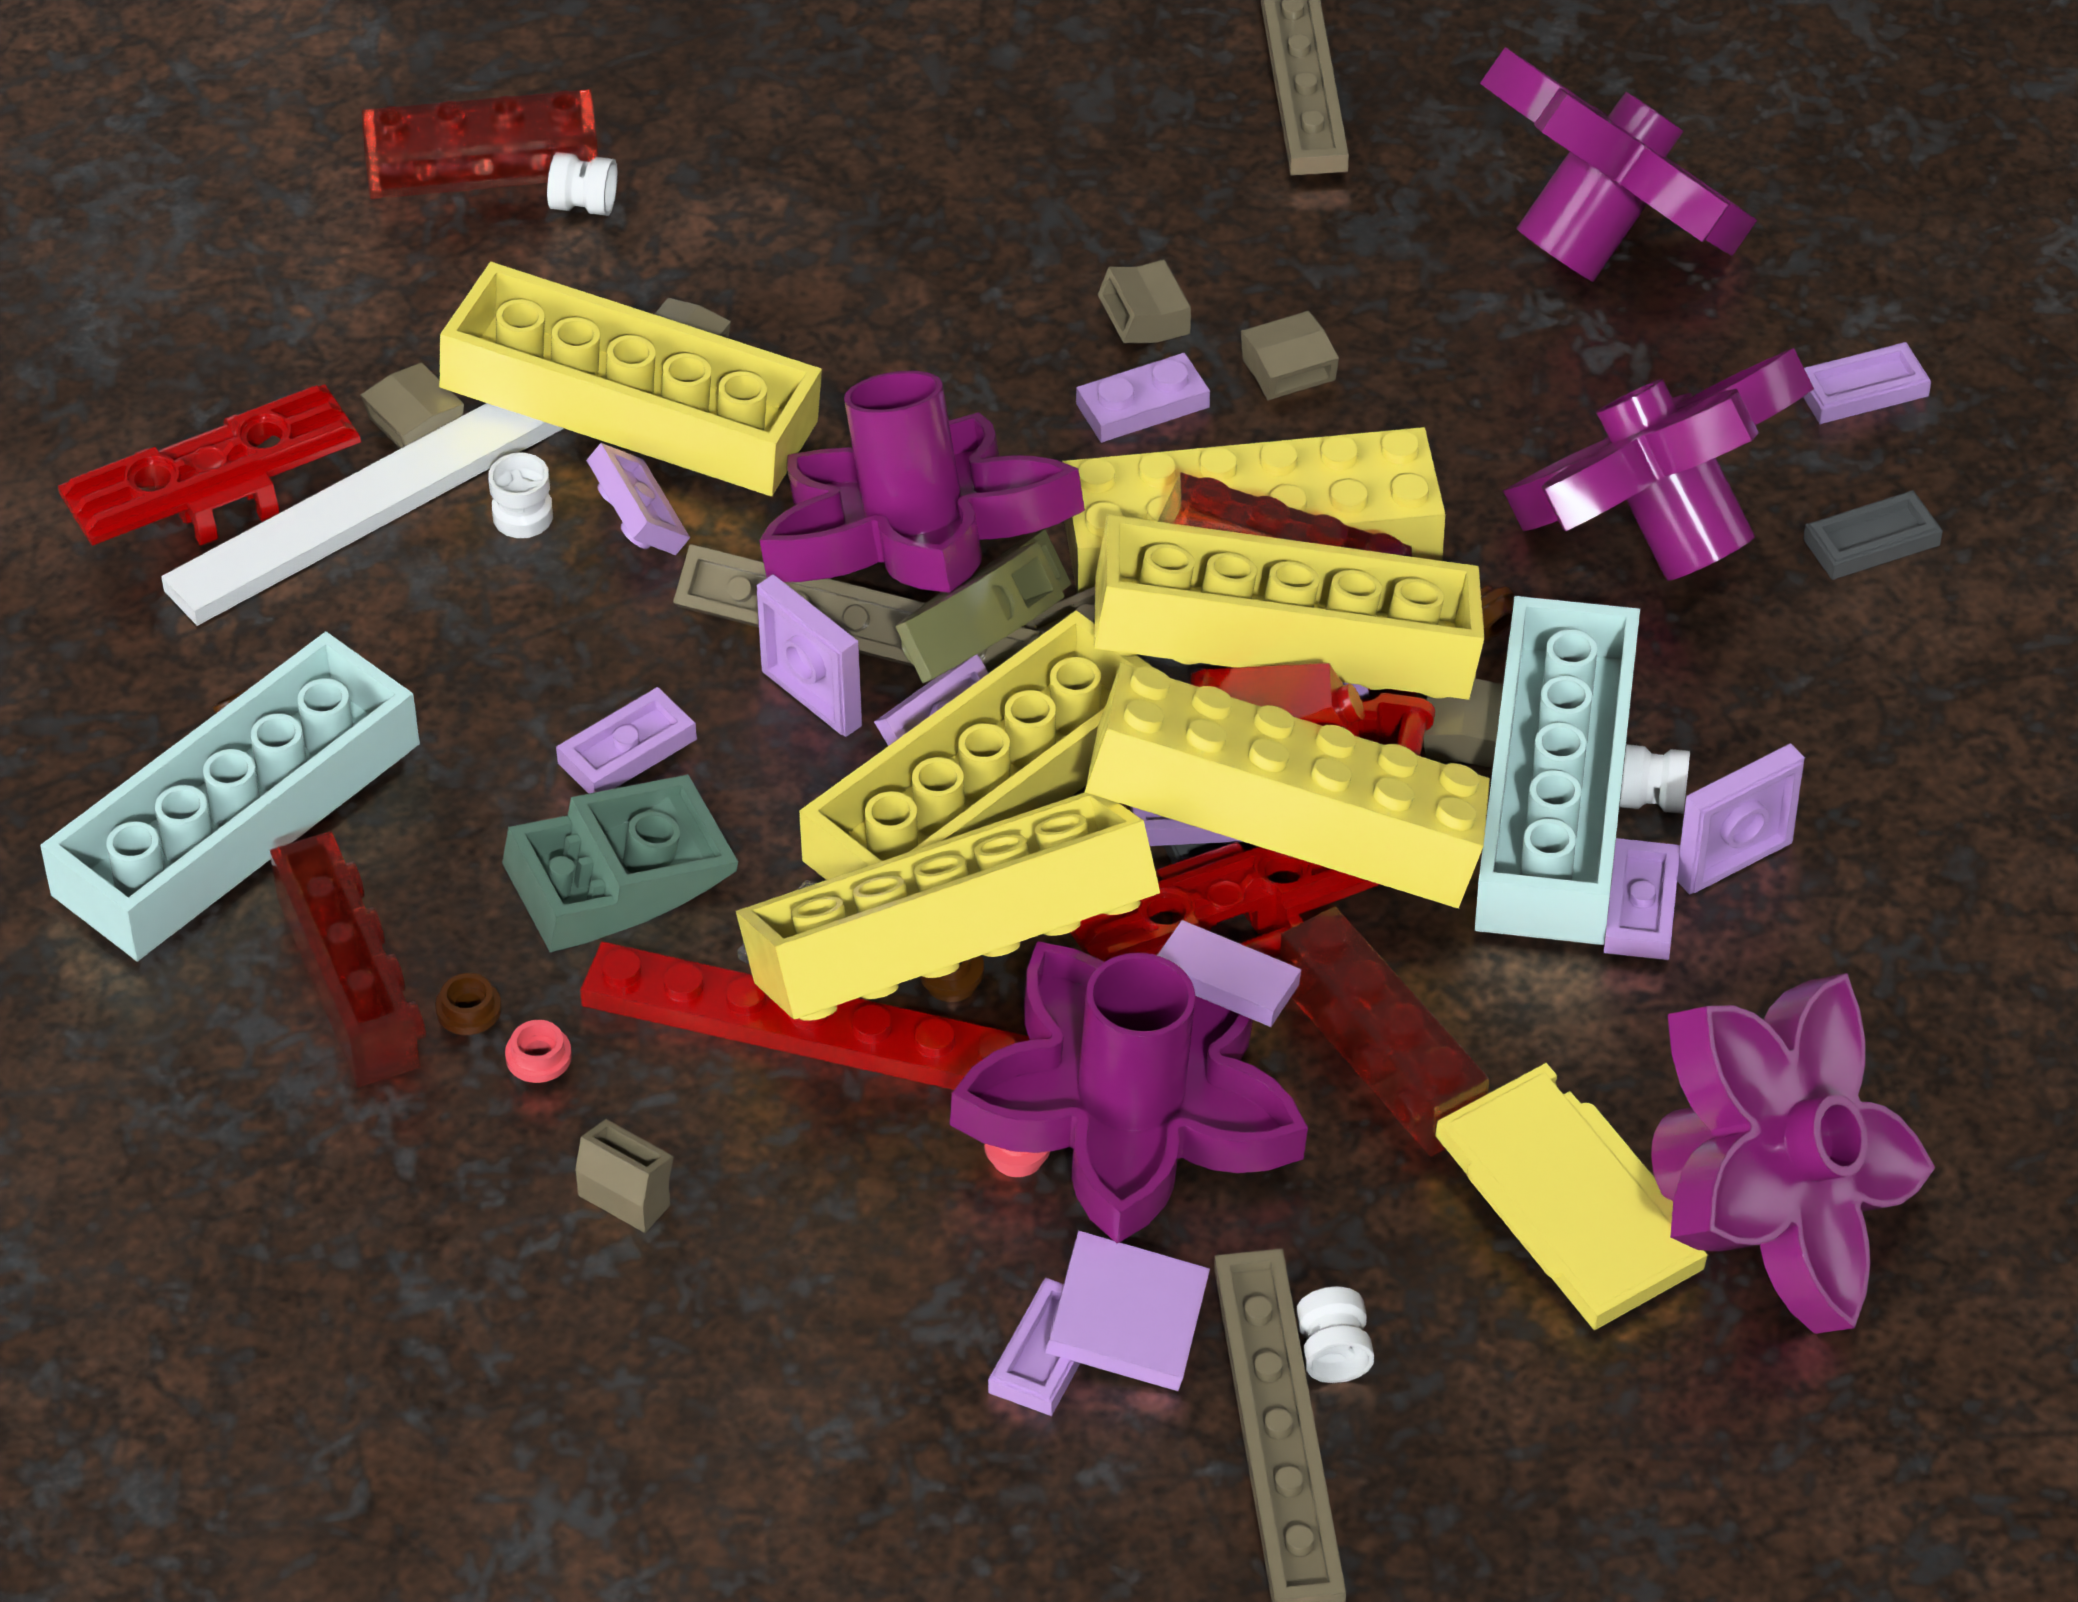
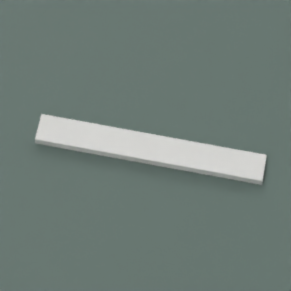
M486 403L161 576L164 591L198 626L490 469L492 464L499 458L512 453H520L564 428Z

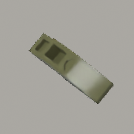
M1043 529L1025 536L952 592H940L895 626L901 638L903 652L906 658L915 666L922 683L938 677L989 648L1065 597L1062 591L1071 585V582L1046 530Z

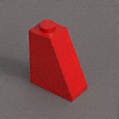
M1330 663L1205 669L1191 674V685L1197 687H1216L1225 691L1232 698L1261 707L1266 705L1276 706L1286 710L1293 717L1322 726L1337 725L1349 730L1354 736L1359 737L1358 721L1363 720L1365 717L1361 698L1351 683L1346 685L1342 683Z

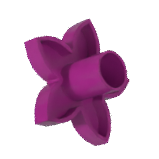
M1506 47L1481 81V85L1534 122V126L1569 150L1565 159L1516 229L1547 253L1590 281L1594 282L1647 204L1701 242L1707 240L1733 256L1757 222V219L1666 157L1684 131L1627 91L1622 95L1611 113L1607 115L1595 106L1585 102Z
M1794 348L1744 369L1694 396L1691 393H1686L1672 398L1663 379L1653 381L1617 398L1596 412L1607 433V438L1533 473L1504 489L1503 492L1523 531L1536 529L1555 521H1559L1562 529L1568 531L1626 500L1665 579L1669 581L1683 577L1726 557L1749 543L1755 537L1716 457L1752 441L1759 434L1755 425L1792 405L1812 391L1814 387Z
M923 371L884 373L855 384L844 396L853 448L819 449L788 455L787 470L794 507L786 510L772 521L759 541L766 578L774 574L783 582L828 579L859 571L878 562H884L889 575L900 583L919 589L950 593L968 580L981 564L982 551L980 539L1007 538L1033 533L1057 525L1085 511L1079 469L1058 460L1037 456H999L993 424L980 412L953 420L948 419L943 383L938 376Z
M1039 941L1036 943L1026 975L1025 1027L1030 1040L1011 1044L988 1055L970 1069L951 1096L950 1125L984 1144L1009 1151L1029 1153L1056 1151L1067 1147L1073 1148L1071 1178L1076 1197L1090 1220L1116 1243L1125 1240L1146 1227L1166 1206L1174 1189L1177 1159L1183 1158L1193 1164L1215 1171L1232 1173L1268 1171L1304 1159L1308 1130L1293 1098L1279 1083L1257 1067L1240 1061L1249 1046L1253 1020L1195 996V989L1191 979L1178 965L1166 958L1148 953L1123 954L1103 962L1074 948Z
M1843 973L1809 980L1785 991L1769 1008L1764 1020L1755 1013L1734 1005L1705 1006L1668 1014L1671 1053L1680 1085L1691 1106L1668 1113L1657 1126L1652 1142L1651 1156L1655 1180L1662 1195L1673 1201L1670 1238L1696 1250L1719 1252L1760 1245L1764 1265L1774 1289L1789 1311L1814 1334L1855 1328L1866 1297L1870 1271L1869 1238L1862 1211L1887 1208L1904 1203L1919 1192L1935 1169V1166L1918 1136L1899 1115L1883 1105L1861 1102L1858 1094L1865 1069V1036L1860 1008L1848 974Z

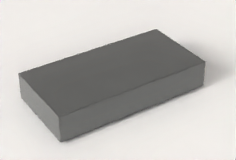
M1914 490L1805 524L1803 540L1829 577L1834 580L1940 546L1943 530Z

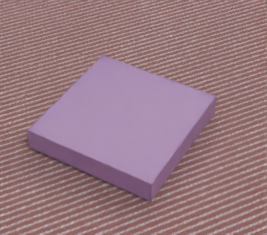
M774 574L757 585L762 672L839 734L847 737L862 726L858 640Z
M1791 743L1686 796L1677 882L1689 895L1792 844L1805 757Z
M1078 1231L1045 1353L1068 1358L1075 1362L1178 1391L1184 1376L1210 1268Z

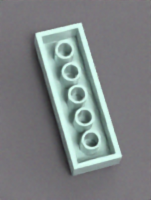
M1521 596L1514 597L1485 826L1484 847L1478 882L1475 931L1604 945L1640 609Z
M325 631L42 843L40 846L51 896L138 962L420 745L413 693Z

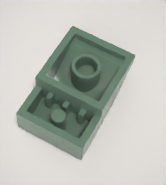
M683 775L571 797L567 816L508 827L502 864L549 952L586 944L650 921L711 889L736 872L738 860L690 776Z

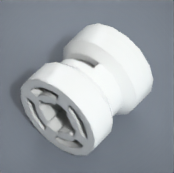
M556 152L551 162L548 177L547 197L550 209L570 211L575 206L585 207L590 214L609 216L614 205L617 190L618 171L616 160L595 157L592 161L586 162L580 161L575 154Z
M512 453L494 462L489 470L490 494L493 497L492 515L496 528L506 536L514 538H530L541 534L550 526L553 520L552 498L548 493L550 490V479L547 465L536 455L528 453Z
M1626 744L1620 807L1639 809L1646 803L1658 804L1664 812L1683 814L1690 751L1670 749L1664 755L1651 753L1646 746Z
M1336 1286L1313 1291L1301 1299L1297 1305L1296 1315L1299 1331L1307 1339L1304 1344L1303 1354L1306 1370L1309 1375L1320 1382L1341 1383L1359 1378L1368 1372L1374 1364V1352L1371 1338L1367 1332L1363 1331L1367 1315L1361 1295L1350 1288Z

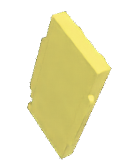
M1545 1063L1438 1120L1435 1136L1544 1272L1553 1279L1595 1331L1704 1270L1707 1253L1704 1250H1696L1670 1238L1673 1201L1662 1195L1655 1177L1593 1104H1581L1571 1091L1563 1094L1556 1085L1557 1075Z

